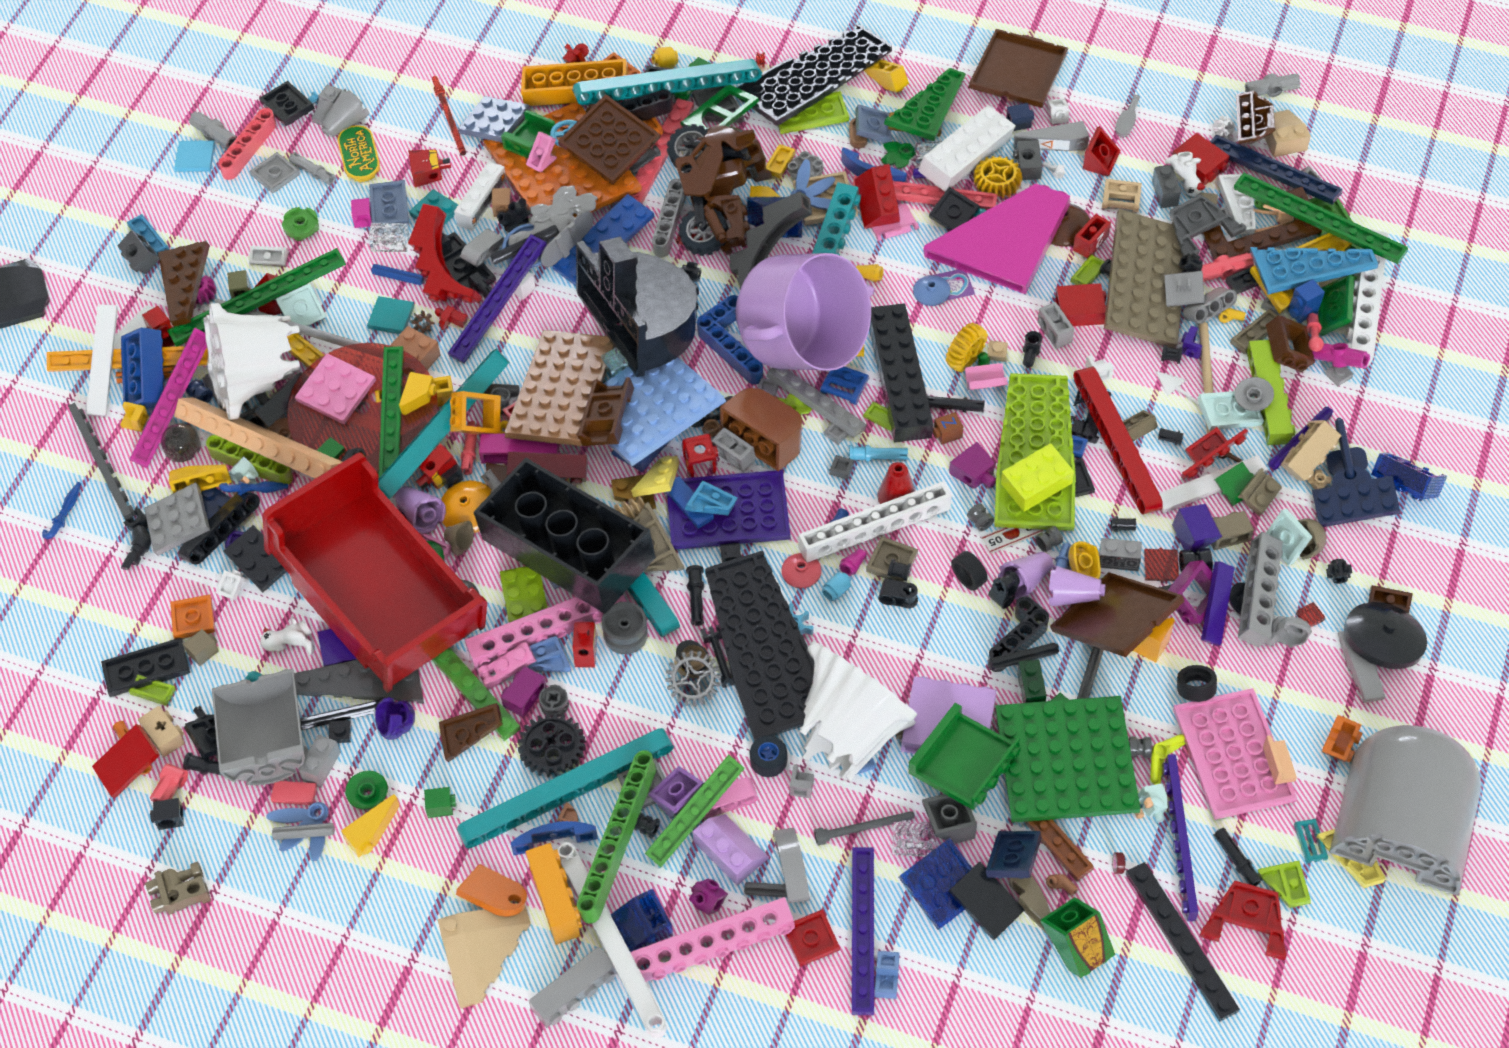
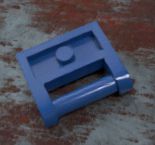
M845 366L831 370L825 378L820 392L832 394L857 405L860 395L869 380V375ZM832 383L852 390L854 392L853 394H851L849 392L834 388L830 385Z

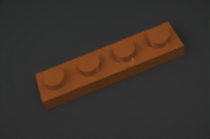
M1054 820L1024 822L1031 831H1041V842L1076 882L1094 870V865Z

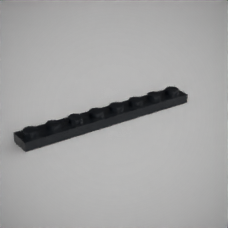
M1146 862L1127 870L1125 875L1219 1022L1238 1013L1240 1008Z

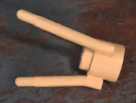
M1266 204L1263 205V208L1269 210L1253 209L1256 213L1276 215V222L1280 223L1279 225L1256 229L1254 233L1292 222L1294 218Z

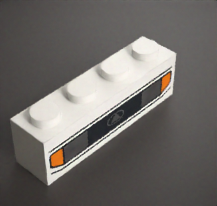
M490 161L487 162L454 211L457 226L471 231L475 229L492 203V188H502L507 181L504 166Z

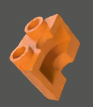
M1337 714L1321 752L1343 762L1347 761L1350 763L1355 753L1354 750H1351L1353 744H1359L1363 734L1359 731L1362 724Z

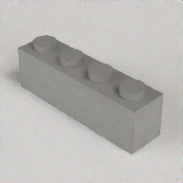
M598 946L528 1000L530 1009L546 1028L551 1024H557L564 1014L568 1011H574L582 1000L586 997H592L600 986L604 983H610L615 978L617 972L607 954Z

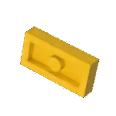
M781 144L777 146L766 164V169L771 171L772 176L781 179L788 164L795 156V149Z

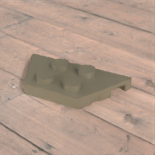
M647 502L640 514L634 519V521L650 529L656 558L644 572L684 570L683 563L652 507Z

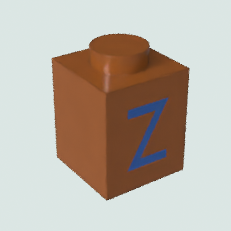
M954 412L934 419L933 435L936 439H939L941 445L963 438L964 426L957 413Z

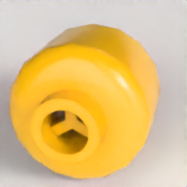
M670 46L658 47L655 49L654 54H652L651 60L656 67L673 69L678 64V53Z

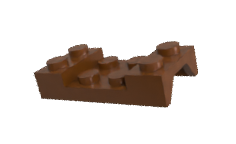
M626 377L621 386H606L597 379L593 380L577 434L582 446L619 444L623 430L620 425L626 403L631 402L634 391L630 377Z

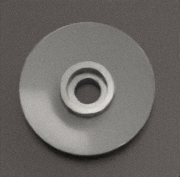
M1250 377L1242 380L1236 386L1234 397L1237 404L1243 409L1260 411L1272 403L1274 390L1268 381L1258 377Z

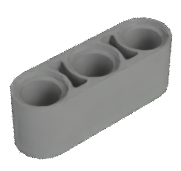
M487 228L463 248L460 257L478 267L491 254L500 249L504 237Z
M1217 287L1204 295L1205 303L1187 305L1183 311V316L1188 321L1202 324L1233 306L1237 301V293L1231 289Z

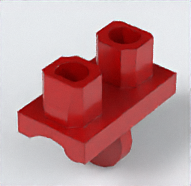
M568 43L565 45L564 48L567 53L562 58L564 62H586L584 57L589 53V48L586 44H577L574 49Z

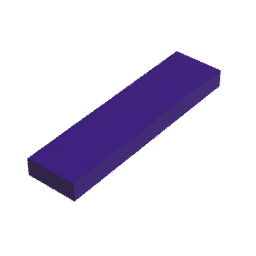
M1220 561L1214 562L1201 635L1202 641L1215 646H1220L1222 643L1235 567Z

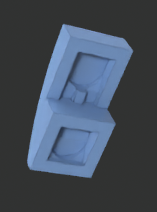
M878 951L874 997L897 999L900 952Z

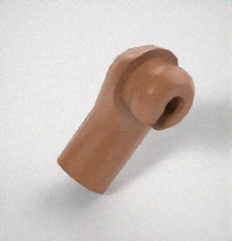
M1053 874L1046 878V884L1049 888L1064 889L1071 896L1079 889L1064 874Z

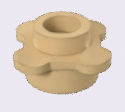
M1316 470L1314 475L1307 481L1313 489H1320L1330 484L1332 479L1326 476L1323 471Z

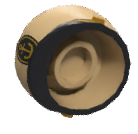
M693 640L682 641L676 648V656L680 660L683 659L682 652L686 653V657H690V650H693L695 657H697L698 651H701L702 655L700 658L702 659L708 654L705 647ZM690 662L695 671L707 670V667L702 663ZM683 664L678 672L686 676L687 670ZM689 668L690 677L687 678H699V676H695Z

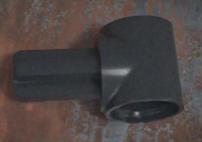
M1030 331L1025 335L1023 346L1025 354L1022 364L1026 368L1033 367L1035 357L1041 351L1042 336L1037 331Z

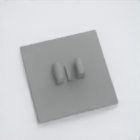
M1202 271L1164 275L1167 307L1205 303Z

